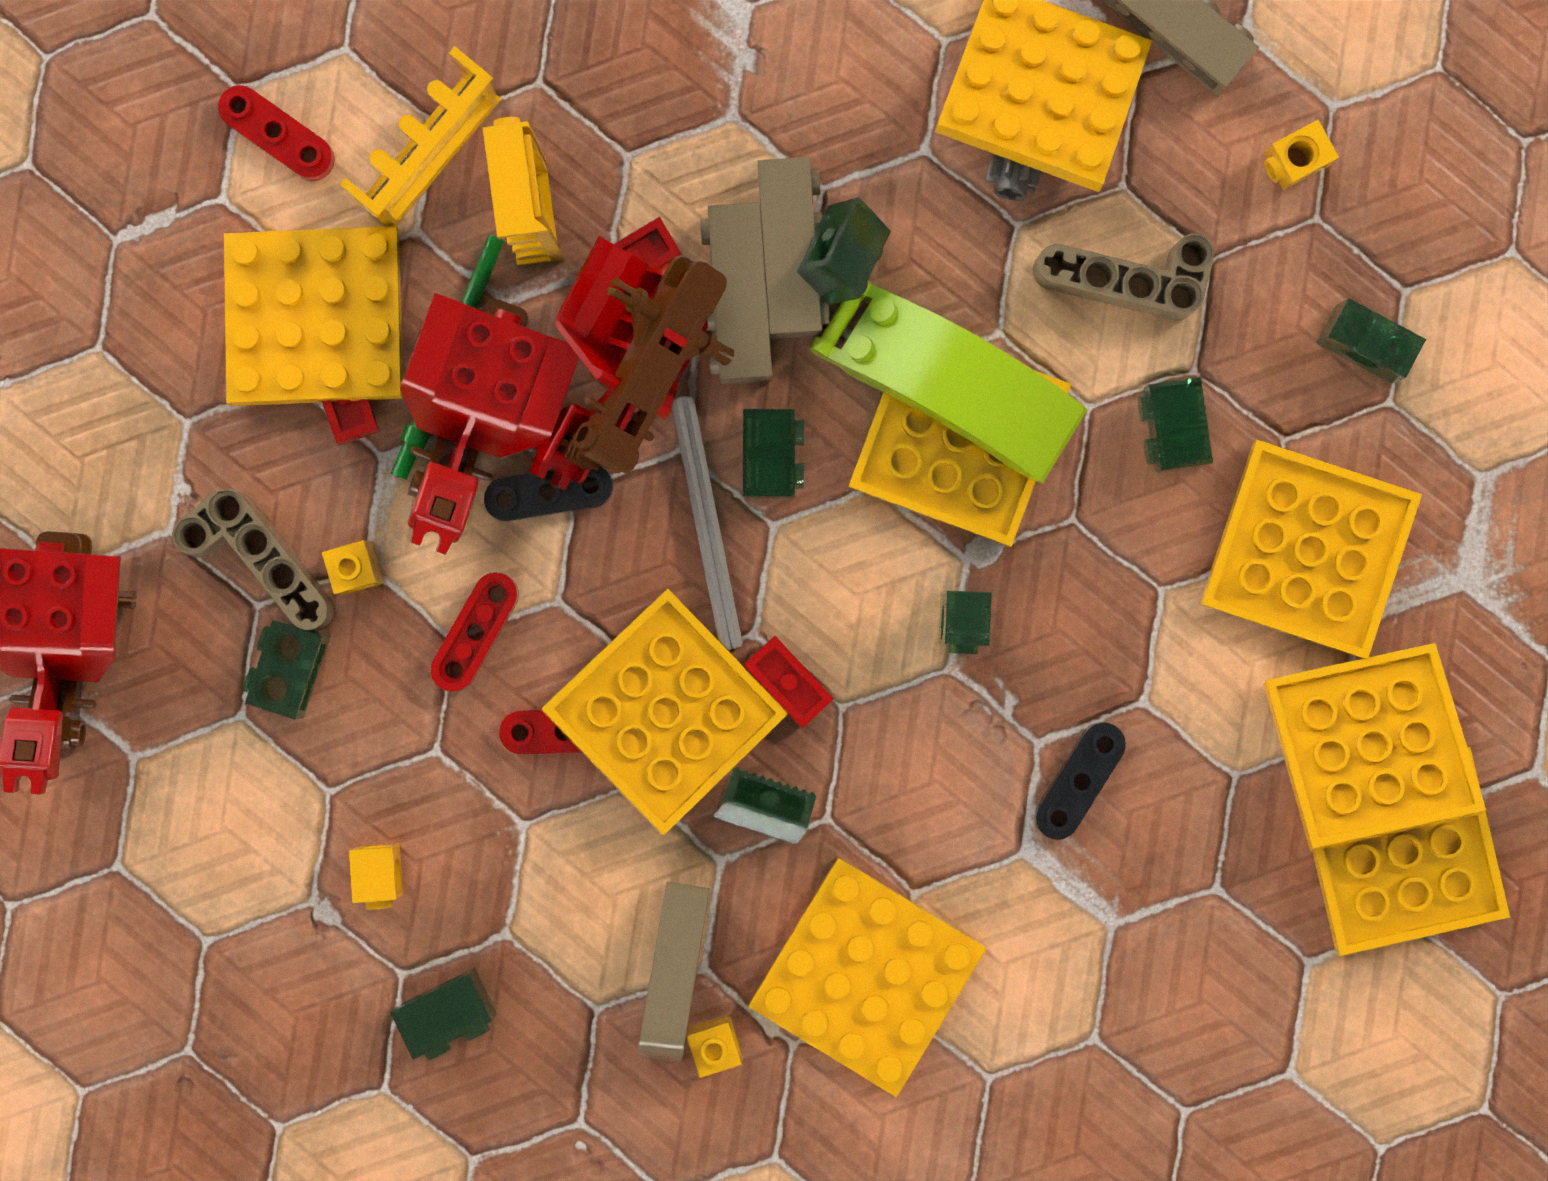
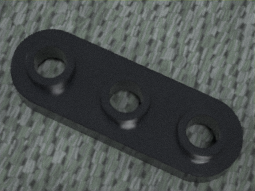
M600 466L598 470L594 468L590 470L586 479L593 477L598 480L599 488L596 492L592 494L586 493L583 489V483L571 480L565 490L554 486L556 489L555 497L551 500H544L540 494L543 486L550 484L555 469L548 470L544 479L532 473L516 475L493 481L485 491L484 504L491 516L506 522L597 508L606 504L613 494L614 483L608 471ZM504 491H509L513 495V502L508 507H501L498 503V496Z
M1097 722L1084 730L1036 807L1034 814L1035 823L1040 832L1045 836L1061 840L1071 836L1076 831L1125 752V737L1118 727L1106 722ZM1107 736L1111 740V748L1107 752L1101 753L1097 749V741L1099 738ZM1079 773H1085L1088 777V785L1083 789H1077L1073 783L1075 776ZM1056 810H1062L1066 816L1064 823L1060 826H1054L1050 820L1051 814Z

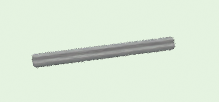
M692 396L679 397L674 399L672 410L718 641L727 650L737 649L742 646L743 642L695 401Z

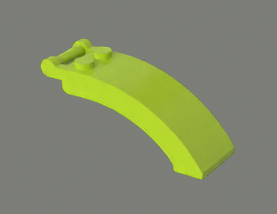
M853 275L847 285L849 292L821 337L814 338L809 346V350L821 359L840 367L849 376L935 419L1000 460L1008 468L1043 484L1086 414V407L1022 362L977 335L915 303L872 285L860 276ZM862 301H869L870 304L842 349L834 347Z

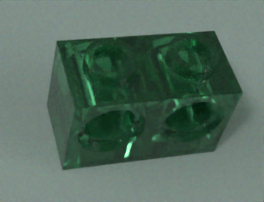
M272 620L270 627L265 626L257 643V650L261 651L257 668H250L244 682L243 691L248 693L245 704L294 720L304 718L331 636L313 630H303L283 620ZM289 635L296 637L300 643V652L292 660L284 656L281 648L283 640ZM276 676L280 677L286 684V694L280 701L274 700L268 692L269 682Z

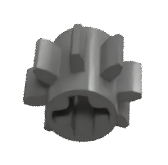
M993 155L992 161L989 162L986 182L995 183L994 193L997 196L1007 200L1019 201L1026 198L1027 191L1035 192L1036 187L1039 186L1041 171L1007 158Z

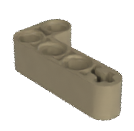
M1191 233L1185 235L1171 248L1165 270L1062 244H1053L1047 246L1036 258L1033 265V275L1040 286L1049 290L1171 320H1182L1194 313L1204 300L1214 259V248L1212 242L1202 234ZM1191 246L1199 252L1201 258L1198 266H1190L1183 261L1181 256L1183 247ZM1052 258H1056L1059 260L1058 266L1067 270H1061L1057 276H1053L1050 274L1051 268L1044 264H1048ZM1077 262L1081 265L1075 274V281L1073 282L1070 281V278L1074 272L1068 270H1072ZM1091 267L1102 269L1107 277L1106 285L1104 287L1092 286L1086 278L1087 269ZM1131 278H1140L1147 283L1149 288L1147 297L1138 298L1133 296L1128 287ZM1182 288L1189 294L1190 305L1188 308H1179L1174 305L1171 300L1172 289Z
M229 488L220 489L207 497L175 524L172 539L176 548L182 553L194 556H208L228 542L296 627L303 630H322L333 621L335 605L332 599L252 498L246 493ZM234 497L240 504V511L235 519L228 521L223 515L222 508L228 499ZM200 524L205 530L206 538L201 546L194 548L189 541V533L194 526ZM261 531L267 538V546L262 553L255 555L249 547V541L254 533ZM284 565L291 567L294 572L293 583L286 589H282L276 581L277 571ZM300 594L306 602L318 603L320 607L315 611L318 619L305 618L304 615L308 612L306 604L302 599H292L290 601V597Z
M668 881L666 883L640 1035L639 1056L682 1063L710 888Z

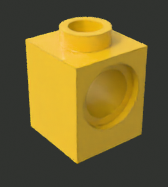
M1319 119L1273 143L1263 153L1266 157L1264 167L1268 176L1274 183L1279 182L1283 191L1329 167L1339 158ZM1290 148H1297L1304 153L1306 157L1305 166L1299 167L1291 163L1288 157V150Z
M362 540L322 552L334 595H347L385 583L374 544L371 541Z
M400 843L357 846L349 850L352 903L365 902V909L367 910L392 907L391 900H397L403 896Z
M730 1014L688 1027L687 1040L700 1078L742 1065L743 1054Z

